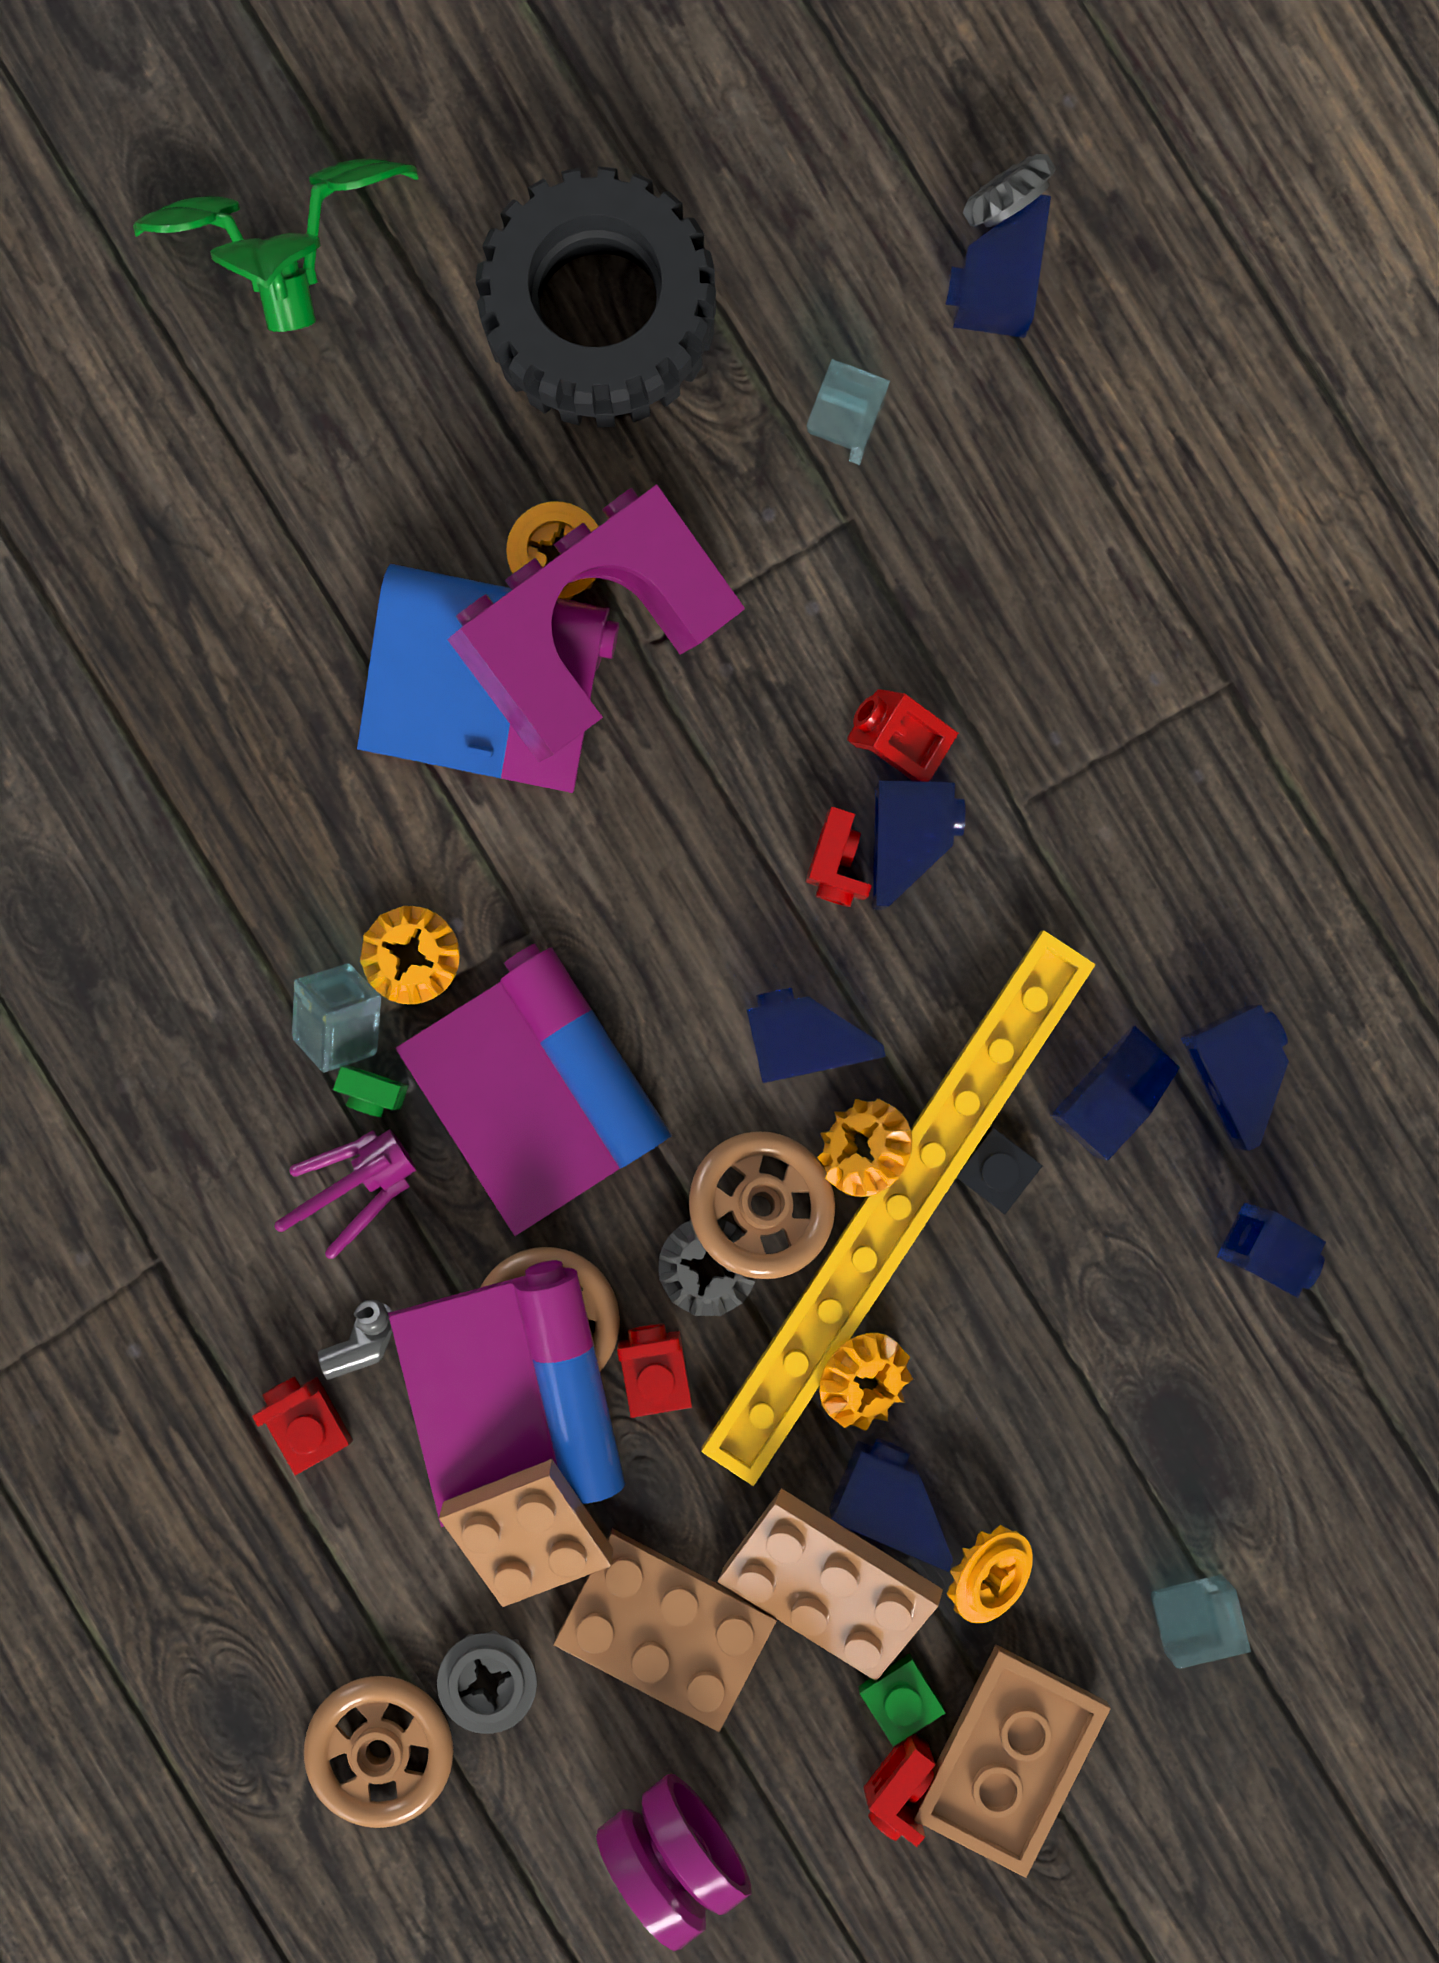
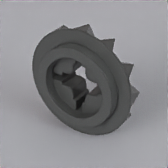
M1048 154L1028 156L1020 163L1013 164L1009 169L996 175L994 179L980 187L978 192L969 197L963 210L971 227L984 223L985 227L996 225L1026 207L1045 192L1050 186L1048 179L1056 171Z
M723 1219L717 1220L723 1233L733 1243L745 1235L734 1224ZM690 1220L676 1228L662 1247L659 1257L660 1282L672 1303L692 1315L722 1316L745 1301L756 1279L734 1273V1276L726 1274L723 1277L713 1276L710 1284L706 1285L704 1293L699 1292L698 1271L690 1268L689 1264L681 1262L682 1258L690 1261L692 1258L703 1259L706 1253Z
M495 1630L475 1635L469 1633L446 1653L437 1677L438 1696L447 1715L462 1728L480 1734L502 1732L521 1721L533 1704L538 1686L534 1659L529 1657L518 1639H510L500 1635ZM478 1659H480L482 1665H486L490 1673L510 1671L506 1674V1677L499 1681L497 1686V1701L499 1704L496 1703L493 1695L490 1696L486 1688L475 1690L473 1687L465 1691L471 1683L477 1680L479 1674Z

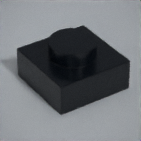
M990 1127L956 1178L1005 1215L1043 1165L995 1128Z

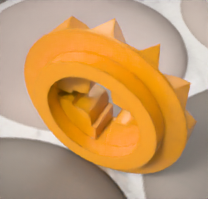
M554 501L538 504L530 508L517 519L508 536L506 552L512 574L534 558L538 560L542 567L548 564L546 555L539 552L538 548L531 546H552L555 538L559 537L561 528L565 529L563 533L565 536L582 523H585L591 532L599 526L586 511L570 503ZM596 578L580 579L567 584L558 598L570 600L585 589H590Z
M401 906L379 915L377 920L363 935L360 963L367 977L368 984L386 999L401 1004H419L434 999L448 988L458 970L460 950L454 931L441 916L429 909ZM420 929L422 931L418 937V940H420L418 951L426 955L425 959L434 962L432 968L426 965H411L407 972H403L400 980H398L397 978L401 971L398 969L401 959L393 955L392 950L386 948L387 943L407 945L412 937H416Z
M878 1098L876 1101L871 1102L855 1099L853 1107L846 1112L834 1111L836 1121L830 1131L820 1133L825 1144L823 1152L817 1158L827 1173L825 1179L840 1191L856 1197L875 1195L890 1187L905 1170L912 1151L911 1129L904 1115L895 1107ZM857 1133L869 1138L867 1143L871 1149L870 1154L874 1157L873 1161L856 1153L858 1148L854 1142V1136Z
M865 1333L848 1340L834 1352L823 1370L819 1390L823 1408L831 1418L844 1428L854 1425L866 1431L874 1419L888 1421V1409L894 1402L905 1403L901 1390L904 1385L913 1380L907 1369L910 1356L893 1338L885 1334ZM856 1376L862 1379L864 1377L871 1379L875 1377L878 1380V1385L873 1390L869 1388L862 1390L859 1387L860 1384L854 1378Z
M1002 1525L994 1529L991 1534L980 1531L975 1545L971 1549L962 1548L964 1558L959 1565L952 1567L950 1570L955 1581L949 1586L946 1594L954 1603V1611L971 1623L989 1622L1006 1612L1022 1594L1031 1573L1033 1554L1028 1540L1017 1531L1013 1532Z

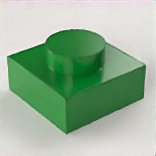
M341 1066L333 1090L349 1095L346 1103L347 1107L369 1115L382 1117L384 1108L390 1110L402 1108L409 1085L354 1066Z
M910 1653L887 1667L877 1681L870 1678L858 1686L861 1697L893 1747L946 1713L943 1704Z

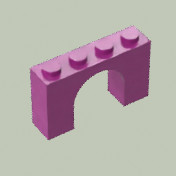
M657 484L640 497H638L633 488L628 489L602 509L609 519L592 532L585 523H582L554 544L561 555L549 564L542 567L538 560L534 558L505 580L512 589L508 594L495 603L485 594L455 616L462 627L447 640L538 762L556 754L603 718L566 668L554 645L551 627L553 609L559 594L567 584L585 578H601L626 587L644 604L680 655L699 645L745 610L743 604Z

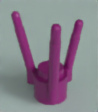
M391 1129L379 1136L374 1130H371L354 1142L292 1165L289 1172L292 1176L296 1177L360 1154V1156L351 1161L355 1171L277 1220L274 1227L278 1232L287 1230L362 1182L370 1192L381 1186L382 1190L326 1249L325 1256L328 1259H334L392 1198L410 1187L406 1177L415 1172L417 1168Z

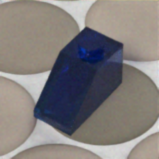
M1041 194L1026 207L1000 222L968 246L962 268L951 266L945 305L956 306L953 328L1026 337L1034 318L1051 196Z
M878 782L875 787L872 910H885L953 846L954 836H963L965 828V800L954 799L955 783Z
M792 988L756 995L758 1007L746 1010L762 1083L886 1057L882 1043L809 996L795 999Z
M1262 1005L1245 1006L1180 1037L1233 1147L1250 1151L1261 1144L1289 1063L1282 1048L1288 1044V1039L1279 1019L1272 1011L1265 1013Z
M1134 1025L1050 1116L1094 1157L1108 1161L1151 1115L1180 1067Z
M1244 1202L1217 1258L1298 1298L1302 1289L1311 1288L1321 1274L1325 1263V1257L1321 1255L1326 1241L1277 1212Z
M877 1438L873 1446L858 1440L829 1507L831 1519L843 1527L949 1572L953 1558L915 1464L908 1462L911 1454L905 1449Z

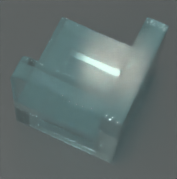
M832 359L807 423L808 433L851 449L849 461L861 465L885 402L890 381Z
M349 963L294 980L293 1040L323 1073L374 1056L378 1048L381 995Z
M1223 1575L1158 1589L1152 1592L1151 1599L1163 1649L1176 1668L1190 1667L1251 1652L1236 1589Z

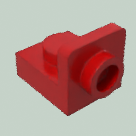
M878 689L873 695L865 699L857 709L853 718L854 727L848 735L847 741L857 748L872 751L915 783L927 786L959 733L907 694Z
M831 806L826 814L805 882L818 886L815 894L816 897L838 905L851 907L853 898L860 900L868 898L872 885L837 874L839 865L851 867L861 832L851 829L855 817L854 813Z
M651 1324L628 1330L629 1339L619 1341L617 1353L618 1359L622 1364L630 1417L635 1418L692 1408L680 1331L666 1333L665 1324Z
M293 1376L262 1394L267 1405L252 1415L257 1427L266 1423L295 1476L353 1442L318 1377L300 1386L296 1377Z
M915 1733L892 1749L863 1788L868 1809L870 1810L868 1814L870 1821L890 1839L897 1841L902 1835L914 1846L918 1847L926 1837L922 1824L914 1821L912 1809L906 1806L905 1803L908 1800L911 1803L918 1801L926 1792L934 1777L932 1769L935 1766L929 1744Z

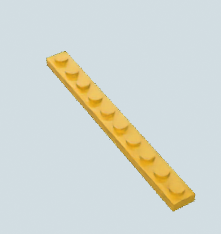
M1040 931L912 1126V1151L905 1170L890 1187L878 1194L866 1196L701 1447L702 1453L752 1486L755 1485L820 1386L821 1376L828 1360L841 1345L851 1339L1095 967V963L1046 931Z

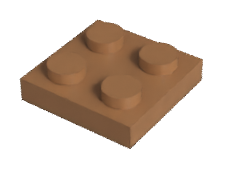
M552 1459L444 1501L439 1516L440 1521L502 1607L608 1568L612 1564V1546Z

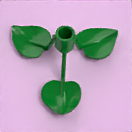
M355 159L329 166L309 175L310 184L314 186L311 188L307 234L288 233L272 236L264 240L259 238L244 239L234 218L230 215L240 210L239 202L231 198L217 196L194 197L174 202L141 217L134 222L133 229L136 237L144 231L174 233L199 228L207 224L225 229L232 242L212 249L210 251L212 260L252 281L253 291L260 293L266 325L269 331L284 332L298 330L316 322L309 285L318 283L315 261L317 249L321 246L318 233L323 200L335 191H346L364 187L398 174L418 180L417 168L410 164L379 159ZM304 257L303 268H299L297 260Z

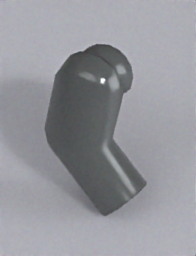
M374 1299L365 1300L360 1303L353 1314L357 1318L349 1340L318 1351L320 1367L327 1380L373 1365L383 1358L393 1333L388 1313L392 1312L390 1307Z

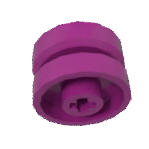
M667 1774L643 1793L642 1814L631 1809H622L597 1829L596 1840L600 1855L619 1892L644 1927L662 1945L672 1951L682 1949L706 1930L705 1908L718 1915H723L752 1894L751 1881L745 1865L732 1841L703 1800L685 1781L675 1774Z

